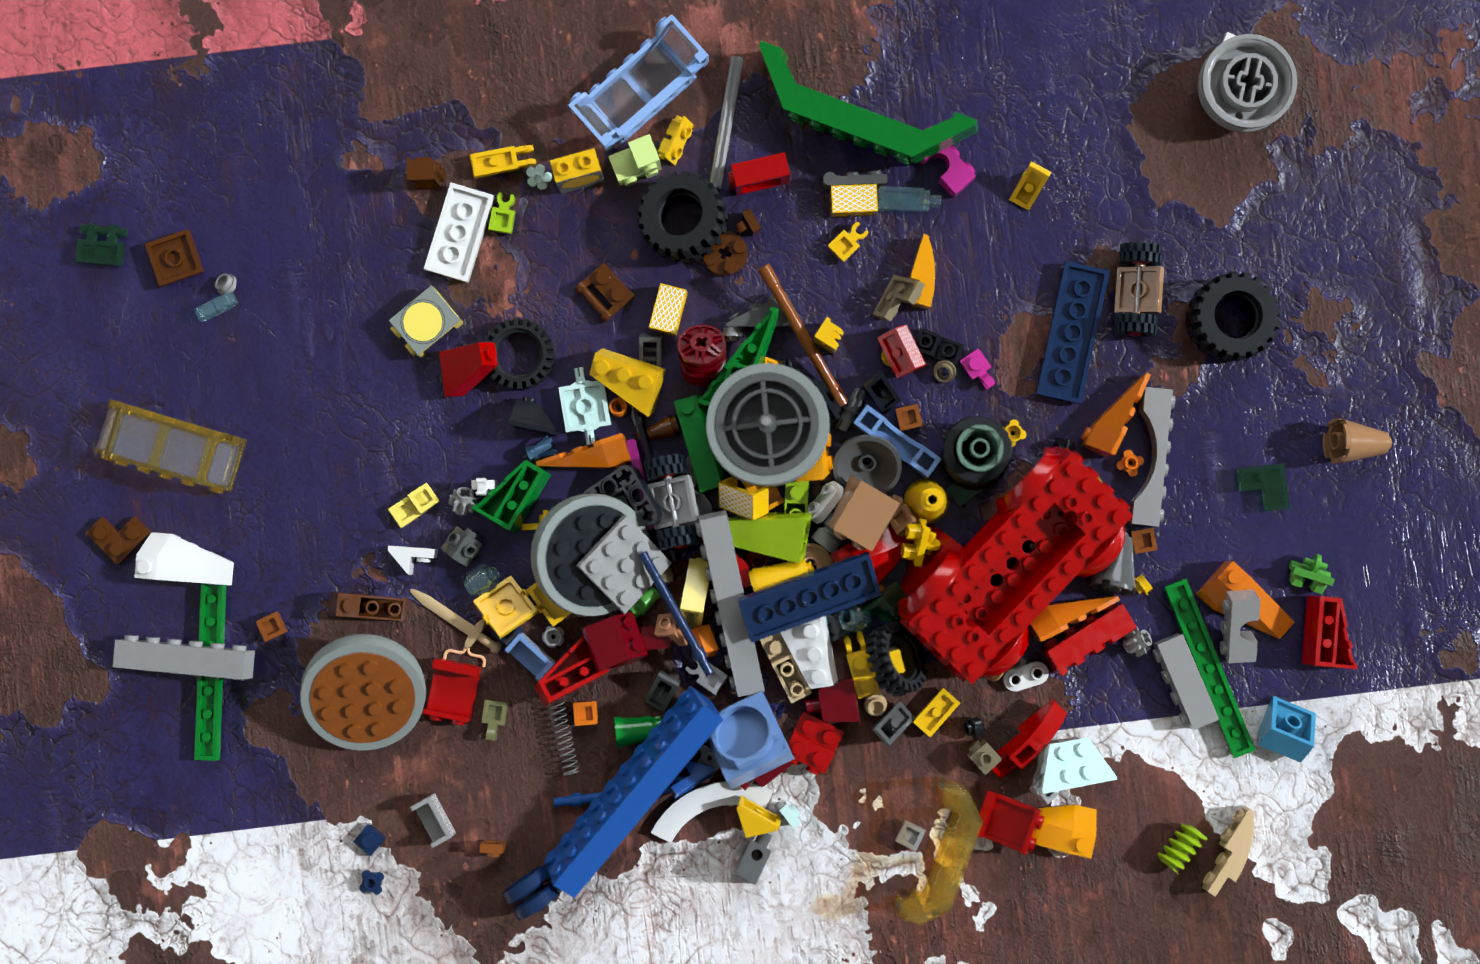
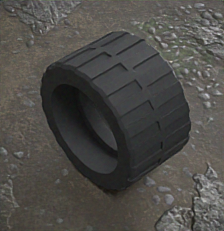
M969 416L966 419L959 420L949 429L948 434L944 438L940 458L943 470L954 484L968 490L986 489L996 484L1005 474L1013 453L1012 442L1008 432L1004 430L1000 423L995 422L994 419L983 416ZM974 425H986L993 428L1003 441L1001 460L996 466L984 473L969 472L962 468L955 459L954 451L959 436L964 430Z

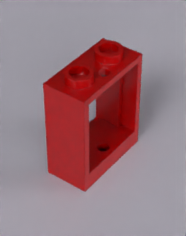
M785 152L731 164V172H728L730 190H735L736 196L789 184L790 171Z

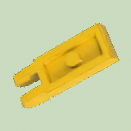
M510 146L470 154L474 178L535 166L536 159L530 158L518 161L516 155L533 152V146Z
M862 631L857 632L856 636L861 648L859 651L852 652L850 638L848 635L843 636L847 651L846 657L858 699L880 693L878 683L874 679L875 673H871L869 669L873 665L867 662V658L870 655L866 653V644Z

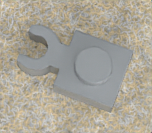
M695 661L698 664L697 669L691 670L686 667V671L691 675H699L696 682L714 695L718 693L729 677L711 663L709 664L714 672L708 676H705L698 661Z

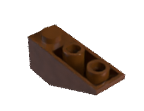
M331 591L329 614L341 617L403 621L406 599Z

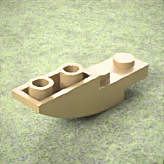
M781 633L761 639L760 642L790 702L793 703L811 694L812 692Z
M1244 805L1235 811L1230 827L1225 828L1221 833L1219 844L1226 848V850L1218 855L1215 861L1216 866L1203 879L1204 885L1202 888L1215 897L1227 878L1235 882L1237 881L1251 849L1254 832V811Z

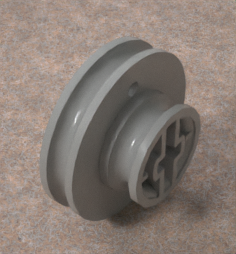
M1256 34L1234 36L1221 43L1204 61L1198 76V95L1205 112L1218 125L1235 132H1254L1271 125L1288 110L1297 89V73L1289 54L1277 42Z

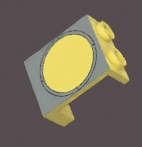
M432 285L389 320L393 325L390 328L398 338L403 337L406 340L407 344L405 347L413 356L417 354L421 358L425 356L423 352L453 327L457 329L463 324V321Z

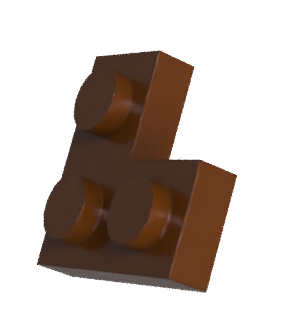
M133 516L120 531L105 517H101L86 534L117 565H121L148 538L152 531L137 516Z

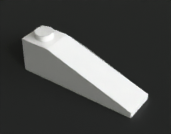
M151 532L136 555L134 578L232 585L234 562L202 549L194 543L185 541L175 534Z

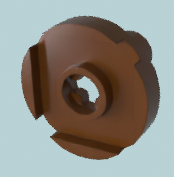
M726 230L725 234H721L722 242L719 246L714 244L712 247L714 251L710 255L707 252L703 254L704 263L709 271L722 277L741 271L746 264L748 256L747 246L742 237ZM729 248L731 257H726L725 260L722 259L719 250Z

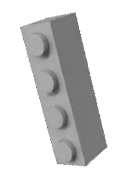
M1176 633L1152 643L1154 650H1152L1153 656L1157 663H1161L1163 668L1161 675L1165 683L1170 684L1173 691L1170 692L1171 699L1181 710L1179 717L1182 724L1189 729L1196 730L1219 720L1184 635Z

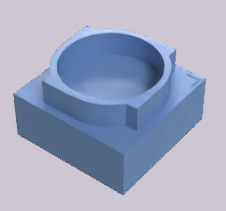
M762 691L720 711L719 713L724 720L708 738L722 773L731 789L795 759Z

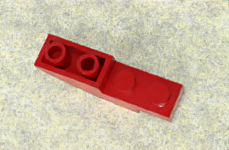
M1051 699L1019 725L1020 733L996 752L1002 760L992 771L1002 779L1017 766L1023 770L1049 744L1062 725L1067 712L1054 699Z

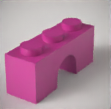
M953 145L920 161L924 165L931 158H940L946 163L947 172L940 177L938 182L952 198L957 196L976 177L974 168L970 163H964L961 160L959 151Z

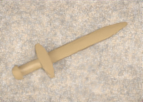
M410 589L411 594L422 605L468 635L465 648L468 649L478 640L491 649L490 652L498 653L501 650L502 645L499 641L495 642L482 633L486 624L484 619H481L474 626L431 596L415 589Z

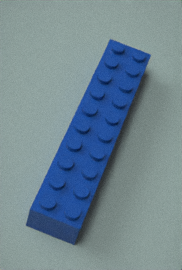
M691 686L679 696L676 704L666 711L661 722L651 729L646 740L636 747L631 758L621 765L616 776L606 783L601 794L592 800L586 812L577 818L571 830L562 836L556 848L547 854L544 864L555 887L575 898L724 719L707 697Z

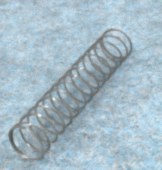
M556 705V706H553V707H550V708H549V709L564 708V709H562V710H560V711H563V710L566 709V707H557V706H559V705ZM560 711L551 713L550 715L565 714V715H563V716H561V717H558V718H555V719H553V720H551V721H557V720H567V721H568V719H559V718H562V717L566 716L567 713H558V712H560ZM564 721V722L559 723V724H556V725H554V726H552V727H557V726H568V727H569L570 725H560V724H563V723L567 722V721ZM563 728V729H560V730H558V731H555L554 733H558V732H569V733H571V731H569V730L561 731V730L566 729V728ZM559 736V737H556L555 739H558V738H567V737H571V736H565V737ZM565 740V741H563V742L557 743V745H559V744L573 743V742H566V741H568V740ZM564 747V748L558 749V751H560V750H567V749H574V748ZM568 753L559 755V756L575 755L574 757H576V754H568ZM566 759V760L561 761V762L576 761L575 763L578 762L577 760H569V759ZM570 764V765L564 766V767H562V768H568V767H578V768H579V766H571V765H573V764ZM574 769L563 773V775L574 774L579 772V770Z

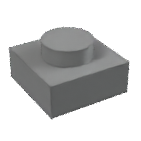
M904 819L895 841L917 851L926 830Z

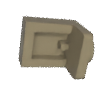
M985 740L981 742L975 741L968 748L970 752L966 754L984 774L991 771L1002 760Z

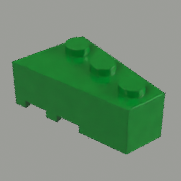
M525 460L504 478V481L499 486L492 489L481 502L476 503L472 509L505 529L517 533L552 474Z

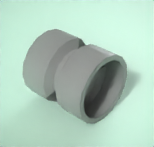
M831 512L823 521L824 527H819L811 538L828 552L833 553L842 546V539L833 535V529L828 526L833 515Z

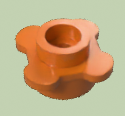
M1125 450L1123 457L1117 462V468L1128 472V475L1133 477L1137 475V470L1140 465H1143L1144 459L1141 456L1134 455L1131 450Z

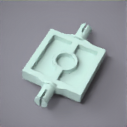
M579 367V370L578 368L574 369L576 382L569 386L558 387L566 433L575 431L585 432L586 445H591V443L593 445V442H595L594 430L611 425L606 389L599 381L591 382L585 380L584 368Z

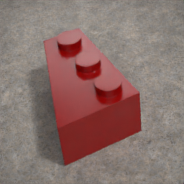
M1307 595L1302 664L1358 669L1352 656L1351 648L1353 646L1352 641H1349L1346 629L1348 623L1342 598Z
M583 635L537 682L534 688L545 707L605 676L610 670L597 672Z

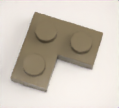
M893 275L872 315L878 319L891 322L897 314L901 302L915 305L921 296L925 284L919 280Z

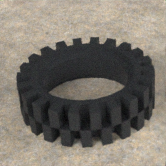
M513 318L510 321L507 319L504 323L497 324L496 328L488 333V339L485 338L484 341L495 343L498 366L489 374L496 382L509 389L528 390L530 387L538 386V383L543 382L546 379L545 377L551 373L552 365L554 366L555 350L550 336L537 323L524 318ZM511 335H529L538 344L540 351L539 361L535 368L527 374H509L500 365L498 358L501 343Z
M891 622L872 630V633L868 635L869 639L866 641V645L869 646L866 648V653L870 655L867 658V662L872 663L873 667L869 669L871 673H876L875 681H881L879 686L882 689L886 688L885 692L887 694L892 693L894 697L909 694L923 687V682L926 681L924 675L927 674V669L923 666L927 665V662L922 659L925 653L924 650H919V647L922 646L920 641L915 642L916 637L910 634V631L901 623L899 624V622ZM889 641L900 649L905 668L904 678L898 673L892 663L889 653Z

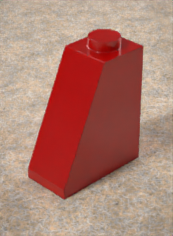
M478 342L439 352L445 397L465 396L498 366L495 343Z

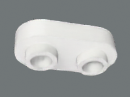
M831 481L822 487L819 495L807 508V513L812 514L811 521L819 524L830 514L843 496L844 488L840 484Z
M1033 661L1022 665L1019 669H1009L1003 675V684L1011 691H1020L1044 683L1048 678L1049 671L1045 664ZM1036 669H1039L1041 675L1036 678L1033 673ZM1013 676L1019 677L1017 684L1012 683Z

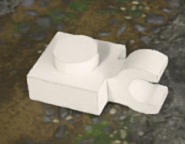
M476 478V480H471L472 490H477L476 495H487L498 486V481Z

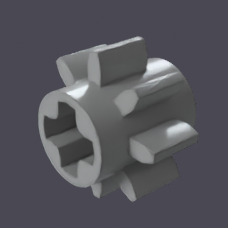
M460 487L457 490H453L448 504L453 505L452 511L463 516L469 514V512L473 513L474 509L472 507L478 503V498L473 497L474 491L470 488Z
M1138 627L1126 634L1123 639L1124 649L1129 654L1135 653L1137 657L1146 654L1150 650L1149 646L1152 644L1150 634L1146 630L1139 631Z

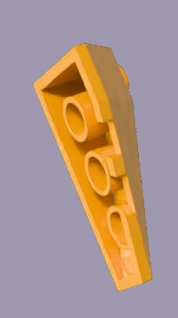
M1076 804L1038 808L1043 810L1041 816H1044L1045 819L1041 829H1036L1034 838L1037 839L1036 845L1092 858L1096 839V809Z

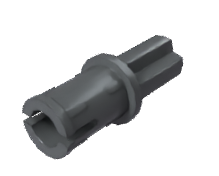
M860 388L854 389L847 405H843L842 408L844 410L835 427L847 433L849 432L856 415L860 414L858 410L866 396L864 390Z

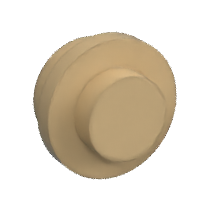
M871 694L865 699L864 707L868 714L880 716L887 709V701L881 694Z

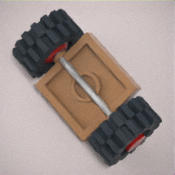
M1126 242L1120 245L1119 264L1131 267H1117L1114 310L1117 313L1115 316V334L1132 337L1157 335L1158 316L1145 313H1161L1164 267L1159 266L1161 265L1162 246L1160 244Z

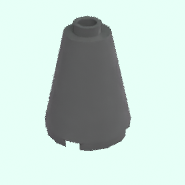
M1125 532V543L1117 558L1107 568L1091 576L1089 587L1092 586V590L1113 596L1114 593L1122 592V597L1135 595L1133 539L1129 537L1128 533Z

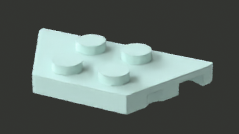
M1089 738L1049 744L1044 749V763L1040 773L1043 775L1041 787H1038L1037 792L1038 795L1099 784L1117 780V776Z

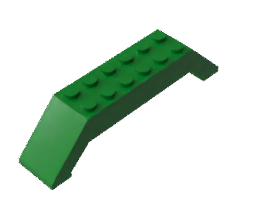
M760 42V50L782 107L788 114L787 117L791 118V121L803 126L804 122L812 126L813 130L824 133L827 130L833 134L834 138L845 141L846 138L851 139L854 145L860 148L872 147L875 153L885 157L891 154L896 158V161L909 165L910 162L916 164L976 134L978 131L976 119L957 112L948 120L920 130L796 84L787 65L789 57L784 50L767 42Z

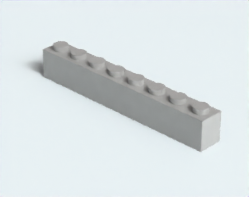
M726 510L700 515V523H695L698 537L703 536L704 545L700 546L703 559L708 558L709 567L705 568L707 580L713 581L714 589L710 590L712 603L718 604L719 611L715 612L717 625H722L724 633L720 634L722 647L727 646L729 654L724 655L727 669L732 668L733 676L729 677L732 691H737L738 697L761 691L764 692L765 689L755 643H751L736 599L744 596Z

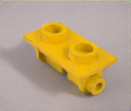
M676 115L675 119L672 118L666 132L672 138L671 140L663 138L657 150L660 159H667L674 166L682 156L684 145L691 136L694 126L685 116L680 117Z

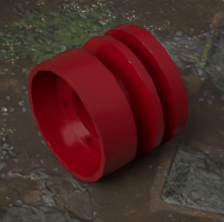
M704 324L694 325L680 335L677 345L681 375L692 385L710 386L711 382L716 380L724 370V366L727 363L725 337L720 330Z

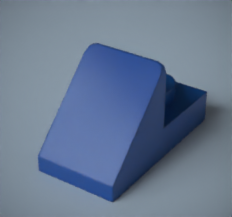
M689 761L683 768L687 777L685 778L683 775L674 780L670 793L674 799L680 797L714 776L715 769L712 766Z

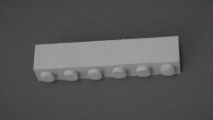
M125 635L124 639L115 640L113 667L244 680L253 678L255 650H246V645H232V648H225L224 643H211L210 646H203V641H189V644H182L181 639H167V642H160V637H146V640H139L138 635Z

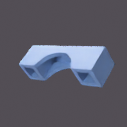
M869 405L864 407L852 424L865 435H875L888 440L899 452L901 461L924 478L930 476L941 460L939 456L924 445L919 444L898 430Z

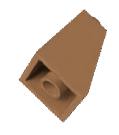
M851 475L828 526L833 529L832 534L844 540L847 537L853 540L851 545L857 549L864 551L866 548L873 551L900 503Z

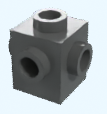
M456 526L441 549L451 558L467 567L483 544L476 539L478 535L469 528H466L464 531Z

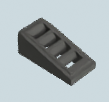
M640 334L639 360L643 362L657 361L655 366L662 367L663 335ZM645 342H657V346H645ZM657 352V356L644 355V353Z

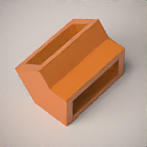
M710 625L698 626L691 631L699 646H703L707 653L706 658L715 656L719 649Z

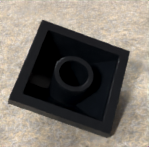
M523 397L522 400L516 399L508 425L517 429L559 436L558 429L543 407L536 403V399L530 397Z

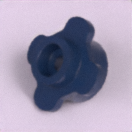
M369 870L363 871L361 874L363 878L362 884L359 886L360 891L363 893L367 891L373 892L375 895L382 892L381 885L384 874L382 872H370Z

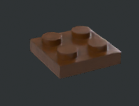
M189 229L145 243L159 287L163 288L205 273Z

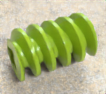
M1181 823L1180 827L1183 833L1175 831L1174 834L1177 840L1168 839L1172 847L1164 845L1163 849L1166 854L1157 853L1159 859L1177 874L1176 867L1183 870L1185 868L1181 862L1182 860L1186 862L1191 861L1187 854L1196 855L1193 846L1202 847L1199 838L1206 841L1208 839L1190 824L1185 825Z

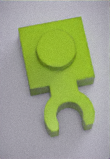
M499 192L497 195L499 208L492 207L488 230L512 235L516 212L510 210V207L515 203V196L511 194L510 200L503 202V194Z

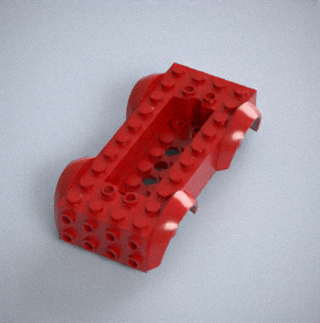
M1057 446L1054 448L1045 447L1043 450L1044 454L1035 467L1012 490L996 500L998 512L961 550L950 549L935 572L911 595L901 598L898 602L899 611L897 614L902 617L899 622L962 682L967 679L973 685L979 677H995L1013 667L1023 656L1030 638L1028 626L1075 577H1088L1104 570L1117 558L1124 546L1126 536L1124 525L1133 517L1128 511L1130 506L1123 499H1117L1113 495L1115 491L1105 482L1101 483L1097 479L1099 474L1090 466L1087 468L1082 463L1084 459L1076 451L1071 452L1066 447L1064 449ZM1027 540H1032L1034 543V549L1030 553H1025L1022 549L1023 543ZM1010 557H1015L1016 565L1013 568H1007V560ZM1000 574L1003 580L999 586L991 585L990 579L992 575Z

